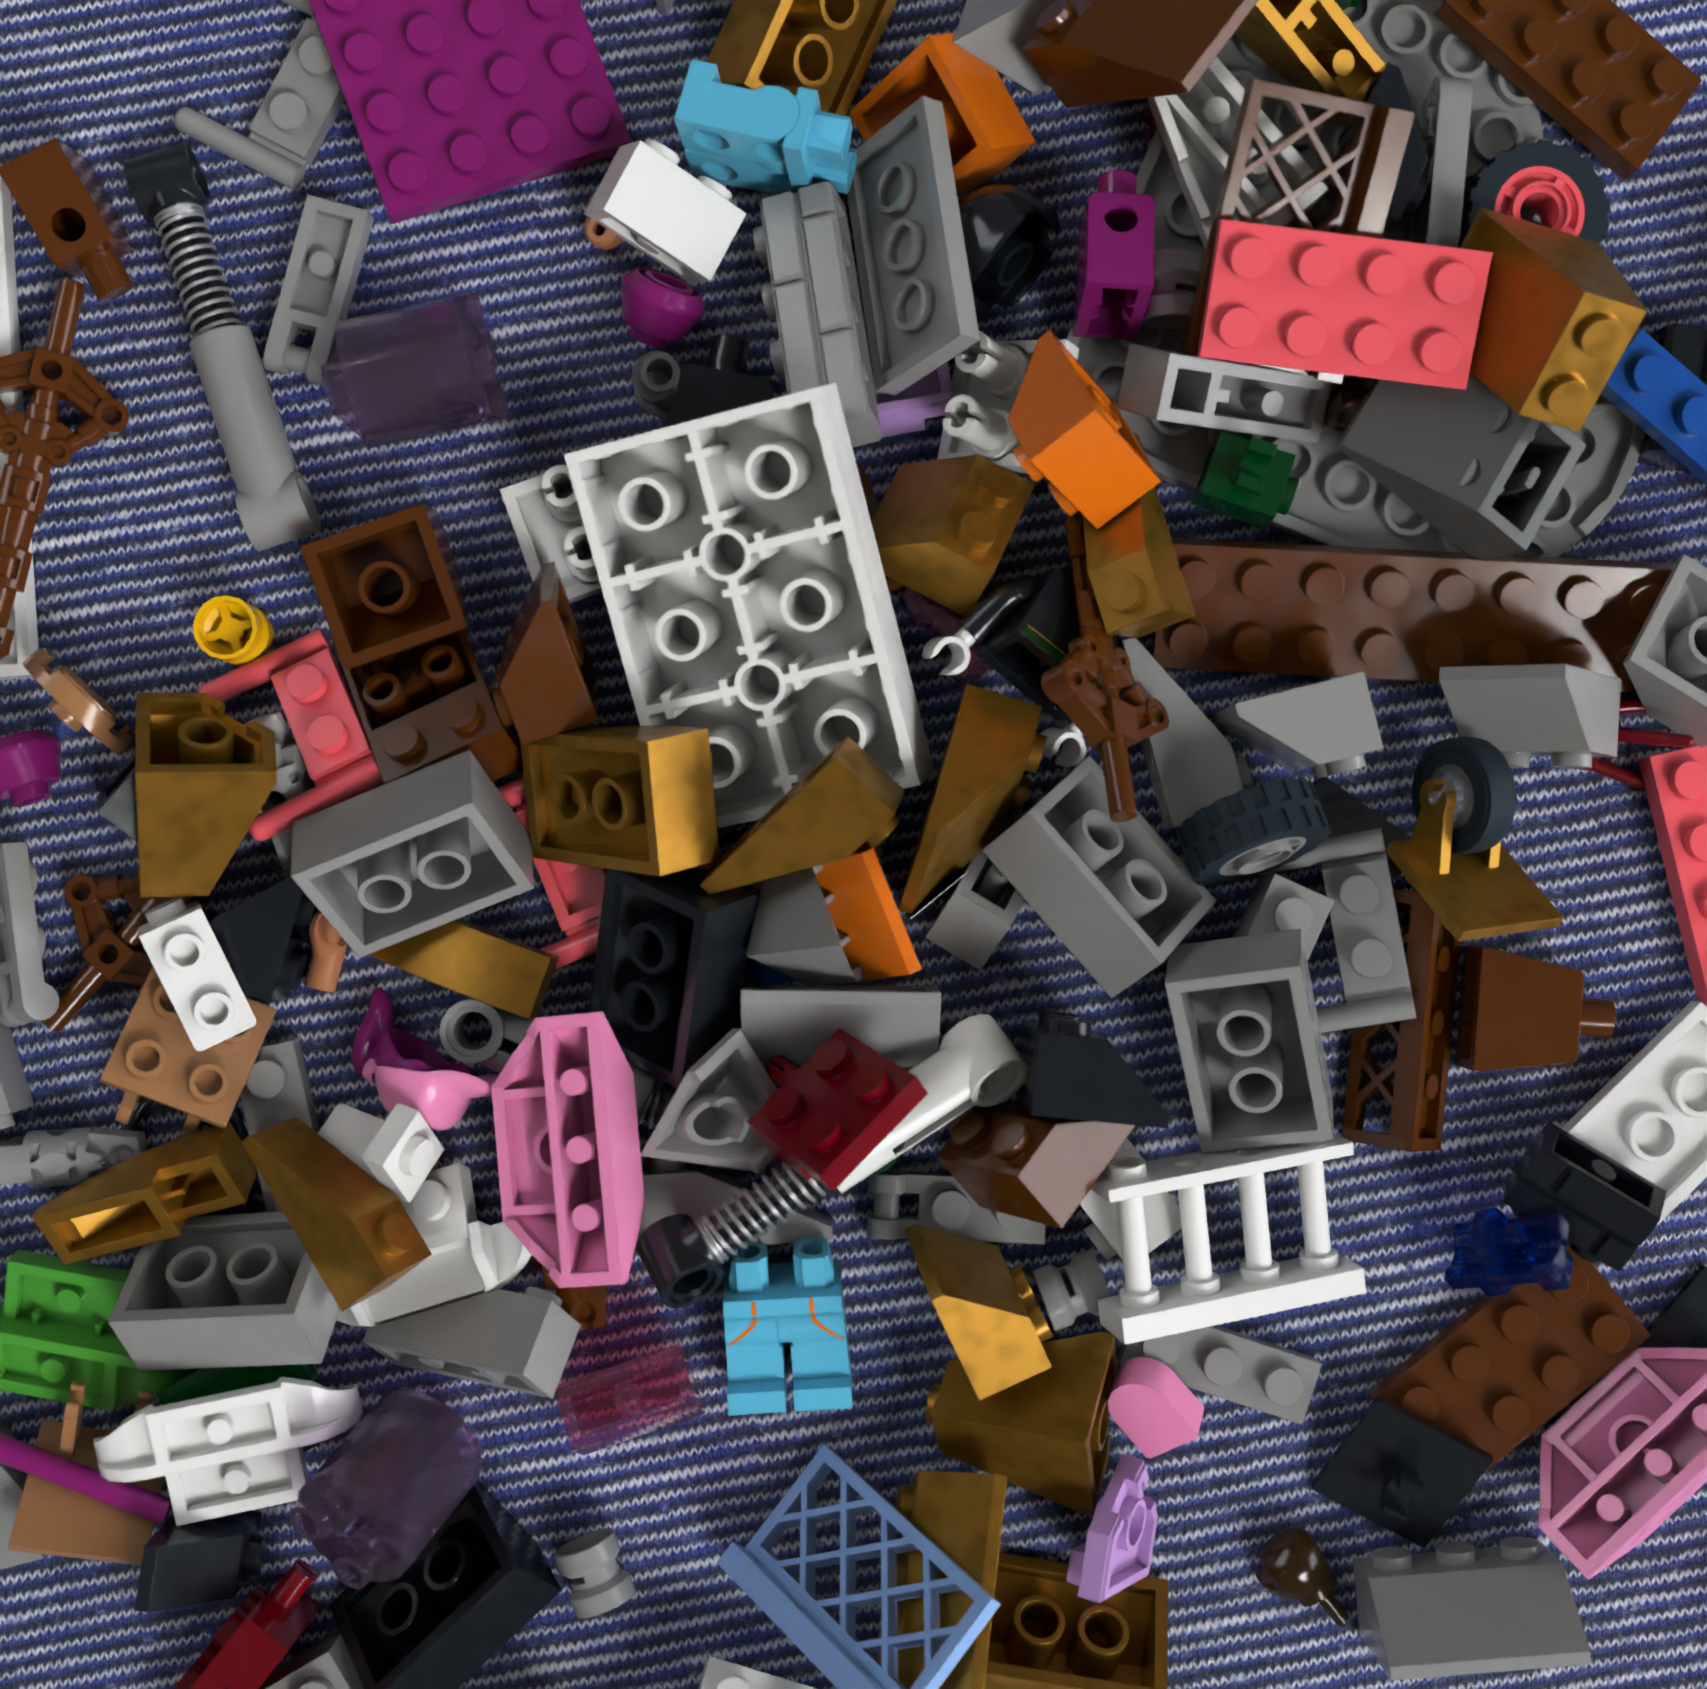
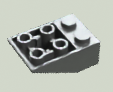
M1470 372L1466 390L1376 379L1336 445L1338 449L1469 556L1484 562L1527 550L1587 446L1567 428L1518 415Z

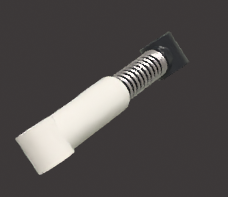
M978 1014L960 1021L944 1036L938 1052L909 1070L910 1073L918 1078L928 1094L837 1187L841 1193L853 1187L975 1105L989 1107L999 1104L1020 1089L1026 1080L1028 1065L992 1016ZM782 1162V1171L778 1172L777 1169L772 1168L774 1176L768 1179L766 1175H762L763 1183L758 1185L757 1182L753 1181L752 1186L754 1189L748 1192L746 1188H743L744 1196L741 1198L733 1194L732 1199L734 1202L729 1205L726 1201H723L724 1209L721 1211L713 1207V1216L703 1214L699 1219L694 1220L693 1217L687 1214H675L653 1223L638 1238L636 1250L664 1305L671 1309H682L706 1299L720 1285L723 1278L722 1268L724 1260L728 1261L731 1254L737 1255V1246L746 1249L748 1239L752 1242L757 1241V1233L766 1236L767 1226L776 1229V1220L778 1219L786 1223V1214L789 1213L792 1216H796V1207L799 1206L801 1209L806 1210V1201L809 1200L812 1203H816V1194L819 1193L821 1196H826V1187L813 1177L806 1180Z

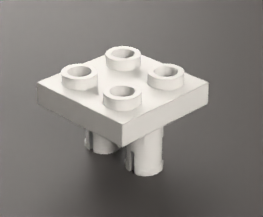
M979 331L980 340L955 356V367L952 377L955 397L949 400L944 410L949 415H945V418H943V430L937 460L980 455L1012 473L1027 474L1013 453V449L1019 446L1020 442L1008 421V417L1038 340L993 341L985 333ZM1066 339L1059 340L1077 360L1079 347Z
M567 465L553 466L544 474L499 489L532 581L534 582L542 565L555 561L570 603L601 593V585Z

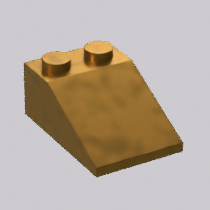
M970 684L966 685L938 769L898 910L910 914L913 913L1001 833L1009 811L1021 813L1031 781V777L1023 775V772L1025 770L1036 774L1047 740V736L1036 733L1042 706Z
M670 725L578 727L523 745L520 740L533 858L654 876H663L720 860L717 832L718 822L712 776V755L710 752L708 728Z

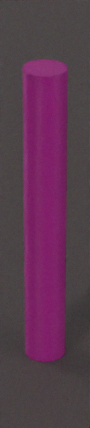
M0 1433V1463L160 1525H163L172 1508L169 1497L130 1482L108 1481L101 1477L99 1470Z

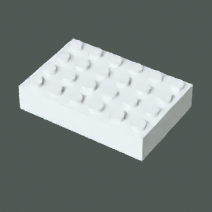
M836 382L564 454L640 726L670 725L708 728L718 828L759 820L848 735L902 789L922 784L934 766Z

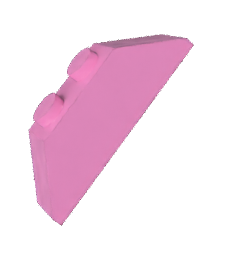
M603 1011L536 1017L526 1031L528 1034L513 1052L491 1087L502 1220L530 1254L549 1271L548 1275L559 1288L621 1285L628 1281L645 1208L634 1074Z
M1636 1348L1606 1373L1541 1435L1538 1527L1588 1580L1643 1542L1707 1482V1348Z

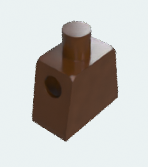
M54 138L0 166L1 177L57 268L78 278L85 277L99 302H107L118 298L134 287L120 261V258L128 255L135 249L88 159L57 138ZM85 229L83 236L80 238L82 231Z
M1464 946L1455 1065L1474 1071H1491L1575 1063L1579 1055L1580 1036L1609 1038L1612 1035L1616 1020L1614 1003L1609 999L1583 997L1584 976L1581 971L1493 948Z

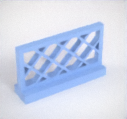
M825 1444L820 1448L744 1548L732 1542L716 1562L837 1689H907L898 1680V1649L923 1645L925 1669L910 1689H939L1001 1605L841 1456ZM833 1469L840 1476V1504L816 1508L817 1488ZM856 1492L864 1499L856 1501ZM878 1511L881 1514V1542L856 1547V1515ZM840 1518V1550L816 1554V1523ZM800 1526V1557L780 1561L770 1550L787 1528ZM896 1529L902 1535H904L905 1538L896 1539ZM920 1550L923 1553V1582L897 1586V1554ZM881 1557V1589L856 1594V1561ZM840 1564V1597L818 1600L815 1597L816 1568ZM939 1569L949 1578L939 1579ZM800 1571V1578L798 1579L793 1572ZM963 1590L974 1603L957 1626L940 1628L939 1594ZM923 1597L924 1631L897 1635V1601ZM881 1604V1638L859 1641L856 1638V1608ZM840 1611V1621L831 1612ZM881 1652V1662L873 1655L874 1653Z

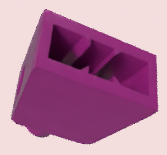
M1110 170L1102 173L1098 177L1097 192L1087 196L1078 239L1073 337L1137 340L1154 287L1155 200L1149 195L1136 194L1137 177L1129 171Z

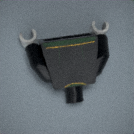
M1067 565L1061 569L1052 568L1037 578L1030 575H1022L993 588L959 621L963 627L954 636H941L929 640L923 648L922 657L923 659H931L946 645L951 650L952 659L950 664L943 668L939 675L959 674L967 668L971 657L969 648L977 641L980 647L976 655L1033 702L1042 706L1044 711L1065 727L1064 729L1047 728L1041 733L1047 736L1042 756L1052 757L1058 752L1062 743V750L1055 760V765L1073 767L1080 764L1086 754L1083 734L1061 707L1046 696L1041 684L1042 674L1061 664L1064 657L1069 653V642L1081 636L1075 601L1072 565ZM1113 635L1115 649L1117 648L1118 635Z

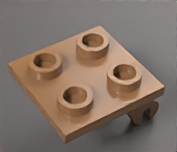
M152 966L100 1078V1082L125 1091L115 1121L128 1125L136 1103H138L140 1096L188 1114L179 1138L196 1132L201 1120L226 1129L277 1009L246 997L256 1018L255 1026L204 1051H197L154 966Z
M72 1381L70 1400L66 1402L64 1421L42 1419L35 1446L99 1470L93 1438L108 1436L113 1431L82 1427L87 1383ZM139 1390L137 1408L134 1410V1413L152 1404L153 1391ZM27 1474L8 1550L142 1566L144 1547L152 1537L155 1522ZM165 1476L130 1483L161 1494Z

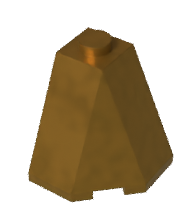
M136 693L135 783L140 898L209 896L277 783L275 731L255 720L246 726L225 715L224 703L206 693Z
M1101 1331L1043 1342V1348L1052 1368L980 1401L959 1358L949 1360L941 1385H932L926 1403V1422L934 1426L938 1451L989 1474L1008 1476L1007 1481L1081 1514L1094 1516L1108 1463L1111 1435L1107 1434L1110 1417L1107 1401L1118 1370L1114 1335Z

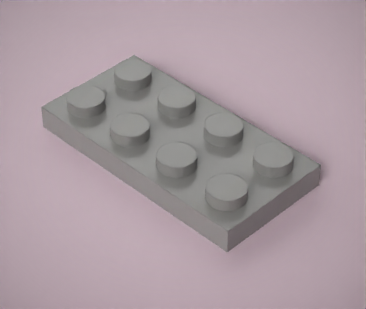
M921 96L856 149L857 166L850 191L847 194L875 389L878 392L897 395L980 340L943 103L926 96Z

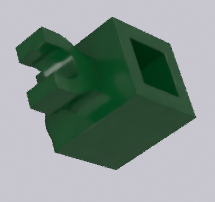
M1221 430L1210 444L1191 504L1264 528L1276 517L1277 513L1286 515L1293 502L1299 478L1291 476L1290 473L1296 455L1278 450V445L1255 437L1249 440Z

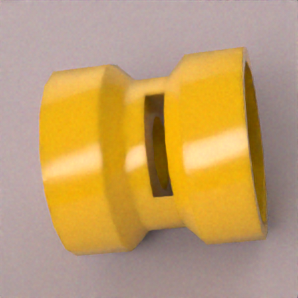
M228 595L213 597L203 603L196 612L193 622L194 638L200 649L209 656L229 664L242 666L267 654L272 648L274 631L267 614L256 606L236 597ZM245 631H247L246 637L243 639V641H241Z

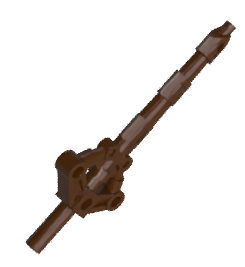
M61 278L59 281L44 347L36 346L33 349L0 357V393L25 390L33 392L25 412L5 414L4 412L7 409L0 397V452L9 455L8 463L4 464L0 481V660L8 656L14 631L6 627L16 592L24 593L33 556L32 553L28 552L37 517L43 514L51 476H49L51 467H65L69 464L72 455L83 447L87 446L90 448L104 437L119 436L125 431L129 421V413L126 406L114 399L76 360V357L70 356L86 285L68 278ZM59 399L66 401L88 418L74 428V433L67 426L57 421Z
M1078 510L1072 516L1066 513L1065 532L1069 559L1073 567L1075 601L1081 636L1069 642V653L1064 657L1061 664L1042 674L1041 684L1046 696L1052 702L1058 704L1082 732L1085 746L1101 752L1110 820L1125 822L1137 816L1127 747L1167 729L1169 718L1163 704L1156 698L1149 699L1140 682H1135L1129 672L1130 660L1127 653L1120 647L1114 649L1113 635L1106 633L1088 575L1083 514Z
M289 729L291 737L294 743H296L292 730ZM139 871L134 876L122 877L120 874L104 877L80 874L73 876L66 883L64 894L66 900L71 905L83 951L81 956L89 963L58 996L59 1007L57 1012L51 1018L42 1021L52 1031L59 1033L107 980L144 985L153 964L146 951L139 946L141 941L138 937L137 927L148 923L145 912L174 898H140ZM125 895L133 911L127 917L125 924L119 928L107 900L123 898ZM184 896L181 898L184 904L187 905L192 903L191 900L195 896Z

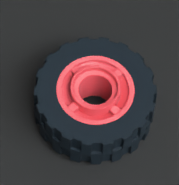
M1538 140L1532 144H1528L1527 141L1517 143L1508 151L1503 150L1469 179L1471 182L1464 188L1461 230L1457 248L1461 247L1480 207L1521 219V206H1528L1539 214L1542 226L1600 243L1607 236L1610 225L1607 224V214L1611 212L1610 199H1606L1604 188L1607 186L1602 176L1598 177L1593 170L1594 164L1586 156L1584 158L1580 157L1574 152V148L1566 144L1562 146L1554 145L1552 140Z

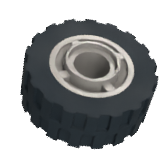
M1290 777L1278 781L1264 782L1218 799L1181 823L1182 826L1177 828L1176 833L1194 882L1200 886H1216L1218 884H1230L1239 880L1249 879L1277 869L1286 863L1293 862L1302 855L1316 849L1320 843L1325 842L1332 830L1311 780L1307 781V778L1302 777L1298 779Z

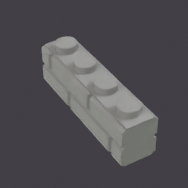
M827 181L798 188L797 193L788 191L763 198L761 203H759L763 226L753 228V240L761 264L763 266L768 265L771 282L761 286V294L770 322H777L779 340L770 342V355L775 373L779 380H786L788 395L836 382L852 448L878 442L883 435L846 207L833 183Z

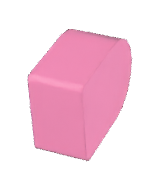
M1135 1357L1123 1362L1116 1372L1107 1401L1108 1411L1115 1423L1146 1458L1156 1457L1198 1437L1204 1406L1172 1369L1156 1359Z

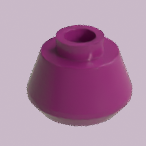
M637 267L624 275L622 279V318L632 326L629 332L630 336L646 345L655 348H665L667 341L679 342L704 315L705 307L701 293L690 284L672 275L651 268Z
M44 729L23 731L0 738V799H11L14 807H22L51 797L50 786L60 780V739Z

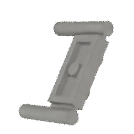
M280 0L311 16V19L306 18L249 127L251 131L249 137L247 138L189 107L180 108L176 112L174 125L178 131L296 190L304 179L307 164L311 166L345 100L308 0Z
M1382 828L1329 837L1325 842L1320 843L1316 849L1302 855L1295 861L1286 863L1272 871L1259 874L1263 875L1322 865L1326 896L1335 900L1330 910V918L1346 1003L1316 1008L1321 1033L1417 1018Z

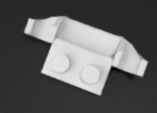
M458 1162L432 1170L410 1203L399 1199L432 1255L388 1288L344 1311L340 1309L336 1321L351 1326L371 1328L489 1291L501 1289L521 1272L532 1255L504 1221L488 1225L477 1220L469 1167Z
M280 1377L277 1381L175 1403L155 1407L153 1404H149L124 1419L108 1436L93 1438L100 1475L108 1481L126 1483L165 1476L176 1526L309 1498L311 1485L303 1446L328 1440L347 1431L358 1423L363 1410L357 1384L347 1385L341 1389H333L311 1380Z

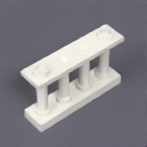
M1333 1133V1140L1202 1153L1200 1151L1148 1162L1138 1157H1124L1111 1160L1106 1166V1170L1101 1173L1090 1190L1109 1203L1117 1202L1125 1287L1119 1290V1295L1098 1299L1100 1324L1126 1345L1366 1293L1364 1268L1339 1254L1336 1249L1331 1248L1323 1161L1354 1155L1353 1142ZM1297 1166L1305 1249L1299 1252L1298 1258L1277 1262L1272 1260L1264 1173ZM1238 1178L1246 1261L1240 1264V1270L1217 1274L1212 1272L1204 1184ZM1178 1190L1186 1274L1180 1277L1179 1283L1157 1287L1151 1283L1143 1196Z

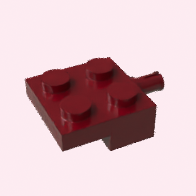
M839 1028L826 1042L814 1051L812 1056L801 1067H797L782 1055L772 1057V1060L779 1068L769 1061L767 1062L765 1070L772 1081L781 1088L768 1097L765 1104L747 1123L775 1157L806 1180L813 1177L833 1192L918 1105L928 1092L915 1075Z
M297 1559L285 1576L281 1575L267 1593L256 1586L173 1689H224L225 1687L228 1689H259L322 1607L305 1593L310 1584L318 1577L315 1569L307 1562Z

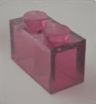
M680 1344L559 1384L555 1391L571 1450L581 1455H586L705 1414L688 1353Z

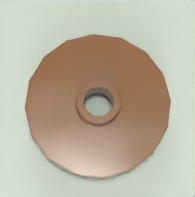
M39 647L23 662V665L33 678L54 698L48 704V707L76 733L84 726L114 753L118 755L123 754L136 741L134 730L126 724L117 732L114 726L118 718L113 714L116 711L71 668L66 669L61 665L55 670L51 669L48 664L56 656L45 647L43 649Z

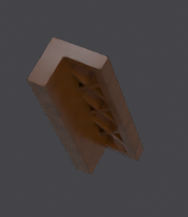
M1393 890L1396 903L1411 904L1409 931L1402 937L1404 951H1407L1406 961L1417 1018L1402 1020L1400 1023L1396 1021L1352 1028L1342 1137L1351 1142L1410 1152L1441 1150L1461 941H1457L1451 932L1443 926L1439 917L1418 892ZM1386 1027L1398 1043L1397 1059L1382 1071L1370 1054L1372 1039ZM1368 1075L1372 1079L1370 1083H1368ZM1393 1078H1395L1394 1087L1390 1082ZM1378 1091L1382 1093L1392 1107L1389 1133L1363 1129L1366 1102Z

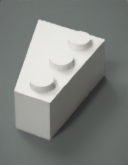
M1217 56L1189 93L1148 98V104L1205 251L1245 89ZM1260 108L1256 127L1268 147L1282 137L1283 134ZM1252 142L1247 160L1258 154ZM1292 145L1273 157L1290 187L1313 172ZM1264 164L1242 179L1239 197L1249 215L1280 195ZM1322 180L1296 198L1306 217L1317 210L1324 201L1328 188ZM1287 205L1259 223L1291 228L1298 226ZM1234 211L1232 220L1240 221L1237 214Z

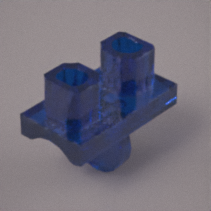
M1498 1208L1479 1209L1474 1214L1471 1223L1455 1224L1454 1258L1452 1264L1446 1269L1444 1280L1453 1289L1480 1288L1486 1295L1507 1294L1516 1285L1538 1283L1545 1291L1566 1290L1570 1286L1574 1262L1573 1257L1566 1250L1570 1224L1561 1214L1507 1219Z

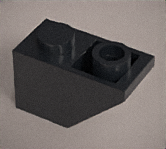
M291 876L215 917L211 926L243 993L269 1002L287 999L290 990L296 991L299 988L307 967V955L302 954L301 950L307 930L309 929V923L319 911Z

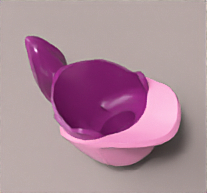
M374 988L370 1006L353 1041L352 1063L359 1076L374 1085L376 1084L380 1101L389 1114L398 1102L418 1110L431 1130L443 1131L455 1126L459 1122L474 1098L492 1097L491 1087L499 1075L473 1076L469 1066L463 1063L452 1064L448 1062L433 1046L423 1039L395 1028V1009L392 1001L383 989Z

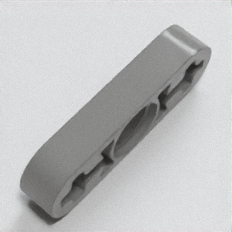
M1436 76L1432 81L1426 102L1422 137L1429 160L1422 172L1421 178L1429 182L1425 194L1416 209L1414 243L1458 247L1473 96L1471 79Z

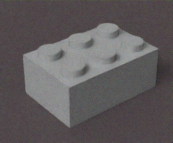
M471 750L457 754L293 822L291 877L358 958L534 889L530 834Z
M1089 755L1040 796L982 851L1041 917L1045 925L1056 934L1084 966L1087 973L1097 981L1112 999L1161 965L1217 900L1203 885L1200 886L1194 882L1189 868L1137 809V816L1132 820L1125 822L1110 820L1104 773Z
M1301 929L1178 945L1168 956L1165 987L1201 1152L1210 1153L1333 1140V1094Z

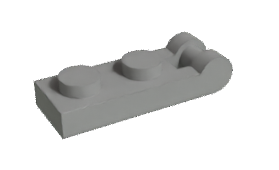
M307 194L265 346L263 359L265 370L287 375L290 370L306 374L309 382L329 386L332 383L338 365L340 341L374 217L369 210ZM298 328L315 332L311 349L295 345Z
M27 842L0 844V1024L6 1027H18L30 1022L49 1019L57 1012L59 1007L57 991L53 986L45 983L42 956L45 951L46 941L44 930L41 924L37 922L34 893L37 888V871L34 863L29 859Z
M886 1170L875 1175H869L868 1191L874 1193V1215L867 1216V1237L885 1240L908 1238L905 1228L919 1224L982 1242L1045 1244L1046 1224L979 1207L950 1173ZM900 1194H918L917 1216L899 1215Z

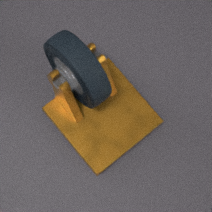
M1469 736L1448 738L1431 745L1419 759L1413 776L1412 802L1417 822L1411 840L1390 842L1385 852L1457 941L1558 927L1564 917L1501 845V840L1506 836L1512 825L1516 809L1515 781L1511 768L1503 754L1490 742Z

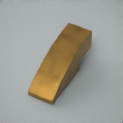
M456 919L369 954L415 976L526 1019L538 1017L559 956L506 938L504 934L462 919Z
M228 1122L226 1129L214 1126L197 1131L116 1164L39 1207L32 1218L63 1264L66 1265L180 1236L187 1218L246 1203L257 1175V1168L232 1124Z

